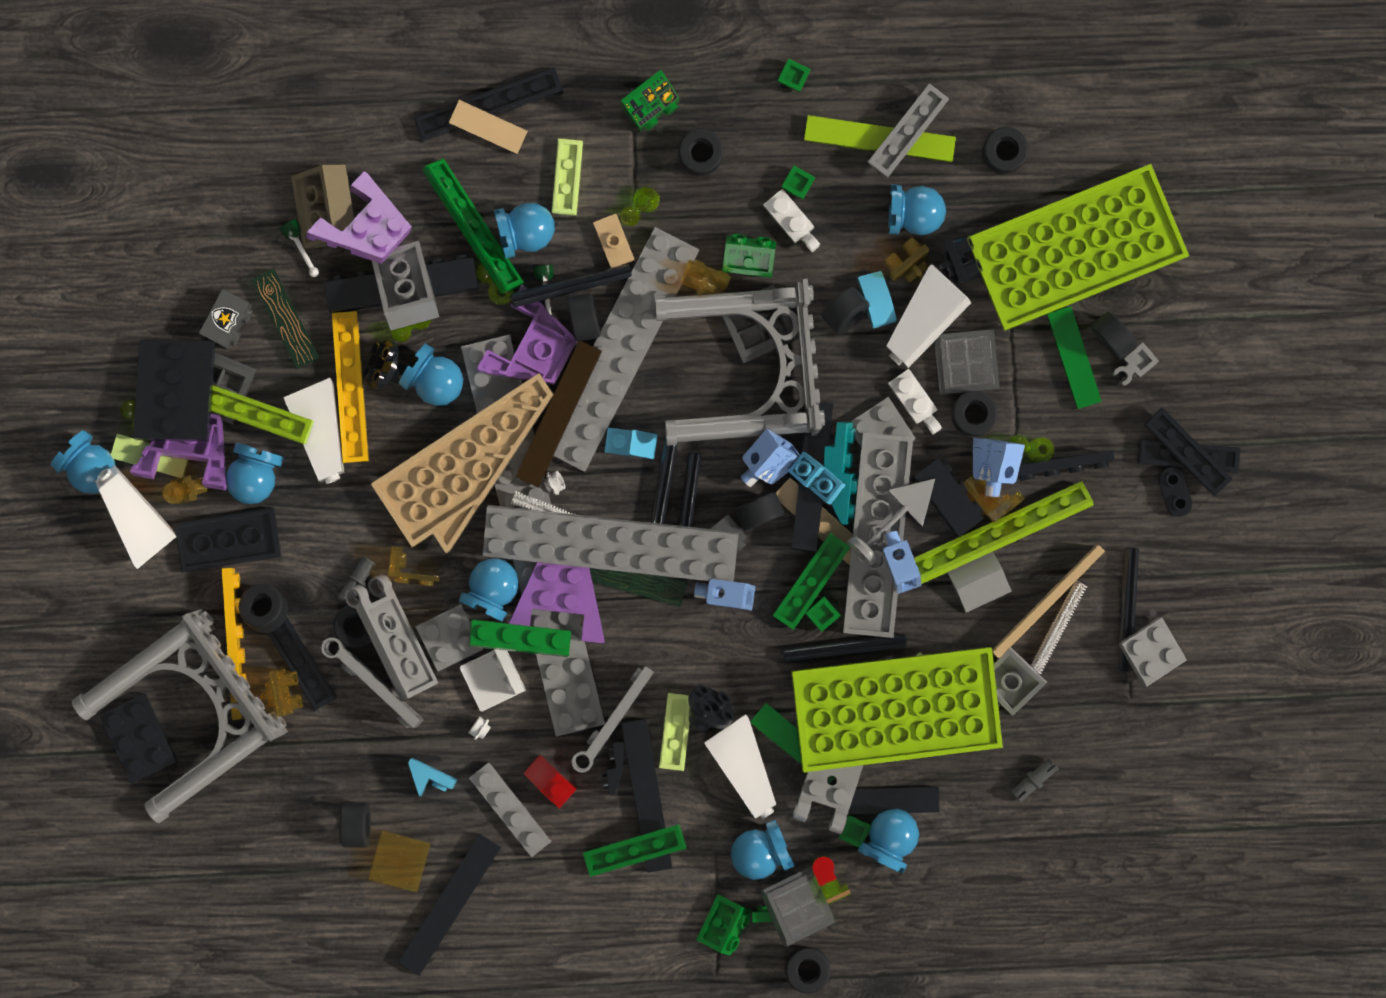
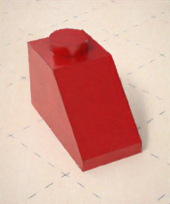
M541 755L523 773L558 808L577 790L569 780Z

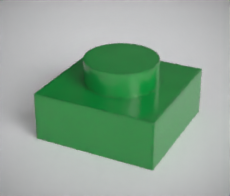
M788 58L777 82L800 93L811 69Z
M794 165L781 188L803 200L816 177Z
M825 597L805 613L821 632L841 616Z
M847 815L844 829L838 838L859 848L861 843L865 841L871 825Z
M766 905L757 906V910L752 911L753 923L773 922Z

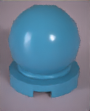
M891 184L890 194H892V201L889 204L888 215L889 234L899 235L900 229L904 228L911 234L921 236L934 232L942 225L946 216V206L943 198L935 189L926 186H916L905 192L902 190V185Z
M522 203L514 207L510 214H505L504 208L494 210L505 259L515 257L517 248L525 252H536L546 247L553 237L555 221L551 213L537 203Z
M425 343L415 355L418 357L416 364L413 368L410 366L406 368L399 381V385L405 390L415 387L417 395L426 403L434 406L447 405L454 401L461 393L464 380L462 373L453 360L445 357H434V348Z
M82 430L68 442L71 447L64 454L59 451L50 465L57 473L66 471L67 479L73 488L83 493L97 494L100 492L95 482L98 479V475L103 470L112 468L115 465V460L108 450L100 445H91L93 436Z
M236 442L233 452L238 453L239 458L231 463L226 472L229 494L242 504L261 503L270 496L275 487L276 477L273 468H275V465L281 467L283 457L263 450L262 454L259 455L256 454V448Z
M488 558L478 563L472 570L468 582L470 591L468 594L462 592L459 602L473 609H476L479 605L487 609L485 614L503 622L507 616V612L503 611V606L510 603L517 594V572L505 560Z
M890 809L879 813L872 821L869 830L871 842H868V844L862 842L858 852L878 860L877 862L891 869L904 873L908 864L902 862L903 857L911 854L917 846L919 830L916 821L909 813L899 809Z
M776 820L766 823L767 829L765 832L757 829L749 830L736 838L732 845L730 857L733 867L740 875L752 880L764 879L774 873L778 865H782L784 870L794 867Z

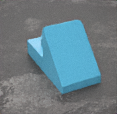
M608 428L605 453L655 459L658 434L638 430L630 431Z
M410 758L408 762L419 796H422L430 779L434 781L432 784L434 787L446 791L447 788L452 790L458 780L414 758Z

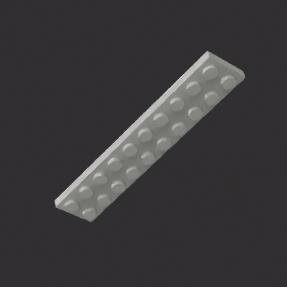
M656 227L654 228L632 270V276L628 278L600 332V337L597 338L593 346L602 350V353L554 457L586 472L663 322L656 321L654 296L676 297L699 253V249Z
M488 505L483 556L704 581L717 579L734 582L739 532Z

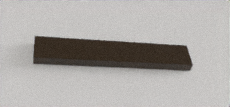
M582 341L578 342L517 472L516 478L539 488L600 358L602 350Z

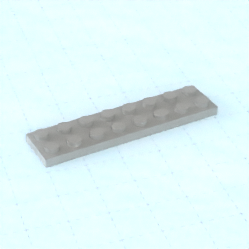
M862 433L852 537H858L867 543L903 507L888 490L909 485L913 437ZM906 513L885 534L897 531L902 542ZM883 536L870 547L877 557V561L872 567L863 562L851 550L843 633L894 637L898 594L884 558L883 549L887 546ZM897 556L895 559L901 560L902 556Z

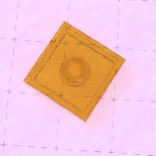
M382 830L369 880L418 892L431 843Z

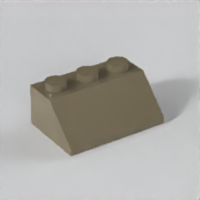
M321 165L291 176L298 222L301 227L302 246L305 250L327 246V242L318 239L312 241L306 238L307 231L320 218L341 232L354 220L345 165Z

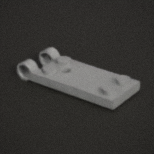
M381 574L370 579L368 583L370 593L375 597H379L380 600L371 603L368 591L362 585H356L348 589L345 593V600L350 607L356 608L402 702L438 684V681L392 589L391 580L386 575ZM378 582L382 585V590L379 588ZM355 592L357 593V595H358V597H359V601H358L357 598L355 597Z
M328 638L322 643V653L328 658H339L343 662L341 667L351 676L357 675L393 708L399 714L396 718L406 728L410 726L416 728L424 721L405 701L401 702L398 694L347 646L343 645L339 639ZM333 641H336L339 645V651L335 655L329 649Z
M646 666L643 670L638 667L630 679L633 685L602 730L600 732L595 730L587 741V744L590 745L588 750L580 751L574 755L572 766L576 771L586 772L593 766L594 758L654 671ZM578 755H586L589 758L590 764L587 768H580L577 765L576 758Z
M863 765L807 772L794 809L793 818L805 822L811 808V802L813 801L834 809L828 830L841 834ZM829 776L836 778L835 785L831 786L827 783Z

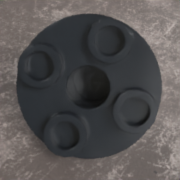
M389 340L377 341L372 346L371 358L368 365L363 369L362 378L367 380L371 388L380 390L389 381L399 383L409 364L407 361L398 358V347L394 342Z
M698 684L688 697L692 710L689 711V723L700 732L713 730V728H727L734 720V712L729 704L731 701L730 697L725 692H717L702 684Z

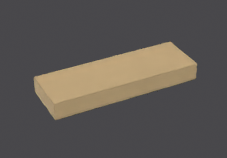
M458 100L449 121L450 124L518 154L528 132L461 100Z

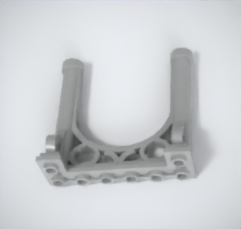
M802 279L801 282H797L795 288L665 298V295L654 296L656 321L724 315L748 317L759 323L768 332L775 344L779 357V377L776 388L771 398L761 408L745 415L665 420L667 446L677 445V442L761 436L766 429L777 435L806 432L814 436L819 433L822 426L825 425L824 411H819V389H815L814 379H818L817 364L812 363V354L816 353L815 339H810L809 330L813 329V315L808 314V306L811 304L814 295L813 286L808 285V279ZM789 308H795L796 314ZM776 310L769 321L754 312ZM779 315L790 317L792 332L789 335H781L773 327ZM796 333H798L799 355L791 352L788 344L784 346L782 344V341L786 342L793 339ZM786 358L789 359V360H791V362L787 365V367H786ZM800 365L802 386L792 380L785 382V377L790 378L792 369ZM793 387L798 391L799 403L797 406L791 408L784 405L779 397L784 388ZM774 403L777 404L781 411L786 413L763 415ZM804 404V412L798 413Z
M202 609L185 614L183 620L180 621L181 623L87 693L80 694L72 700V705L77 714L84 720H88L145 676L157 670H174L184 673L197 681L209 694L216 708L219 721L217 743L211 754L203 762L158 795L145 802L147 813L157 823L164 821L169 817L170 812L264 743L281 737L288 732L285 728L286 722L279 714L276 715L274 711L269 714L265 713L264 704L258 697L253 696L249 690L250 685L243 676H239L234 669L235 663L228 655L225 656L219 648L221 647L219 640L214 635L209 634L216 629L212 625L214 622L207 612H203ZM189 648L195 649L202 658V665L199 669L187 666L186 652ZM179 650L178 663H161L170 655ZM211 664L220 678H213L209 674L203 676L201 673L205 672ZM228 688L237 702L224 706L223 702L227 701L225 691ZM231 708L238 709L244 716L245 724L242 728L238 729L228 724V713ZM228 732L240 735V737L224 748Z

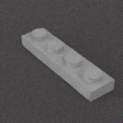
M929 83L874 153L868 164L888 178L945 106L949 98Z
M490 762L469 778L531 857L551 842V839Z

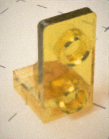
M973 475L964 482L969 493L976 499L993 522H996L1025 499L1019 491L1011 497L1008 493L1002 498L986 496V481L975 479Z
M391 546L388 576L394 577V582L409 584V579L419 580V585L434 586V582H440V577L401 573V568H406L407 553H403L402 547Z

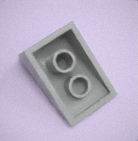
M419 241L396 247L382 264L372 261L384 314L390 330L439 317Z

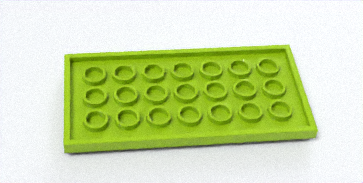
M1151 164L970 236L974 245V250H971L972 256L981 263L983 271L980 272V275L1003 331L1189 257Z
M992 647L791 671L802 772L1003 748Z

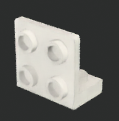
M494 649L460 666V670L480 711H485L526 691L508 651Z

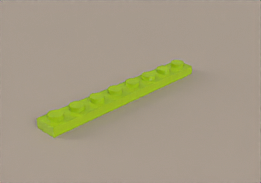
M1081 481L915 557L914 560L921 576V584L1094 506L1085 485Z

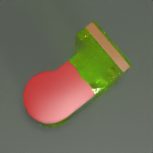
M828 856L816 858L812 866L813 873L828 905L851 895L847 884L840 887L834 873V862Z

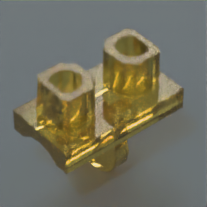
M911 238L902 246L904 251L910 256L902 262L894 252L884 260L887 269L890 271L889 277L893 282L909 269L911 272L905 276L906 280L911 282L914 278H917L921 281L924 277L922 272L928 268L925 261L918 266L915 264L929 254V248L925 244L921 246L919 242Z
M689 259L680 283L698 290V295L703 293L720 294L725 293L731 276L720 269L714 270L709 268L703 262Z
M191 475L171 480L170 483L163 487L162 496L166 502L179 505L197 500L196 495L207 492V487H204L202 484L203 477L192 480Z
M285 669L269 672L270 682L265 683L266 693L259 694L260 699H268L269 708L275 707L277 717L293 714V711L302 708V697L300 695L290 696L288 687L298 685L297 672L285 671Z

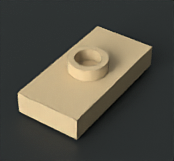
M617 214L593 222L611 268L635 261Z

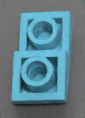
M882 271L858 277L857 283L862 296L870 304L867 315L872 328L897 322L893 303Z
M802 452L788 470L805 487L810 488L830 505L845 487V484L806 452Z

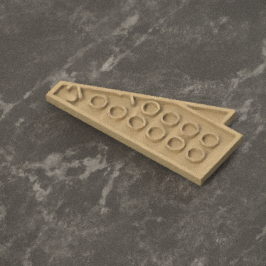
M540 373L371 483L411 547L416 546L434 534L445 553L452 549L554 395Z

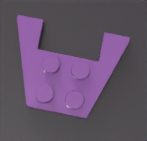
M364 171L352 183L350 191L369 204L342 232L320 218L307 231L306 238L312 241L318 239L327 242V246L333 248L339 246L351 250V254L382 264L410 233L411 225Z
M521 285L518 292L527 290L525 286ZM540 301L519 307H514L511 303L512 308L533 318L511 361L487 349L476 371L525 381L540 373L546 384L554 385L577 342L575 337L544 308Z
M211 413L209 441H152L149 446L144 448L141 453L142 457L130 470L132 476L154 479L161 456L208 462L202 481L203 486L226 490L227 482L221 415Z
M537 562L509 624L530 626L532 609L583 614L584 622L581 641L604 643L605 639L590 569Z

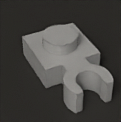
M1141 343L1123 359L1127 366L1118 367L1114 370L1113 375L1124 372L1126 380L1121 385L1125 386L1130 383L1134 373L1140 378L1156 365L1159 360L1144 343Z

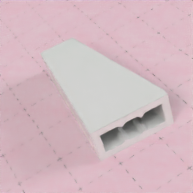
M932 264L927 269L887 344L891 351L889 356L899 366L904 363L909 368L971 304L968 297Z
M328 378L283 397L289 412L314 421L306 445H303L318 481H325L326 484L339 480V474L344 473L335 385L333 380Z
M114 465L110 469L103 470L95 482L134 566L138 569L171 542L176 535L168 523Z
M745 714L727 728H724L705 741L704 744L755 819L759 816L761 819H764L774 812L772 807L776 805L749 718Z

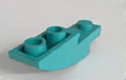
M842 421L837 422L835 445L825 446L824 467L845 484V487L832 502V505L841 524L847 525L853 523L856 507L855 498L857 494L858 473L848 472L853 464V454L850 453L851 443L855 441L856 430L853 428V422Z

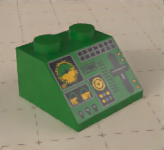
M659 70L623 98L621 106L622 110L640 132L644 129L649 131L659 123L657 119L664 113L668 116L678 108L679 96L664 73Z

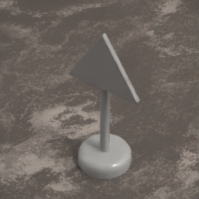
M935 479L888 490L903 507L867 543L858 537H851L847 541L851 550L863 562L872 567L876 563L877 557L870 547L907 511L923 527Z

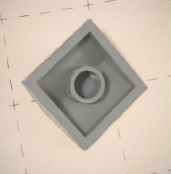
M994 552L947 572L966 613L1012 592Z
M1011 647L994 662L998 702L1013 716L1047 681Z

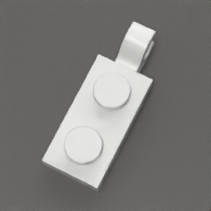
M783 189L763 204L764 208L795 244L802 240L811 252L820 247V243L810 233L814 229L813 224Z
M909 369L888 383L916 425L923 421L933 435L941 430V425L932 415L938 409Z

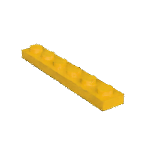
M358 312L332 313L343 463L369 461Z
M223 568L222 580L227 654L235 663L234 669L239 676H243L247 680L246 673L242 674L241 665L245 663V650L240 648V638H244L243 623H239L238 620L241 598H237L236 588H240V575L235 573V568ZM230 692L231 703L237 702ZM231 708L232 720L244 719V716L238 709Z

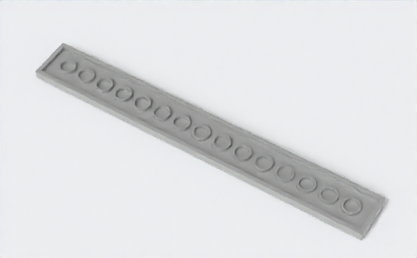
M510 335L461 346L477 414L522 385L520 379L484 374L476 371L487 349L509 361L512 360L515 353ZM533 427L495 483L500 506L519 508V506L511 505L516 491L517 494L520 492V495L523 493V496L526 494V497L538 499L537 502L539 500L540 503L543 501V504L546 502V506L548 503L549 507L551 505L549 492L544 484L545 476L539 488L516 478L517 472L535 436ZM513 559L522 595L537 562ZM532 609L530 626L571 631L568 657L536 654L556 736L605 725L585 641H581L582 627L579 615Z

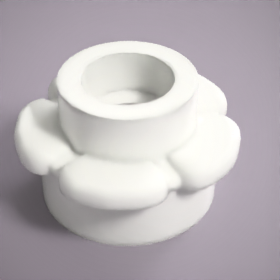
M558 471L553 473L547 472V478L544 479L546 489L549 493L553 492L555 495H559L560 491L565 489V483L561 474Z
M479 717L468 733L474 736V740L478 737L483 739L491 728L487 725L489 719L485 720Z

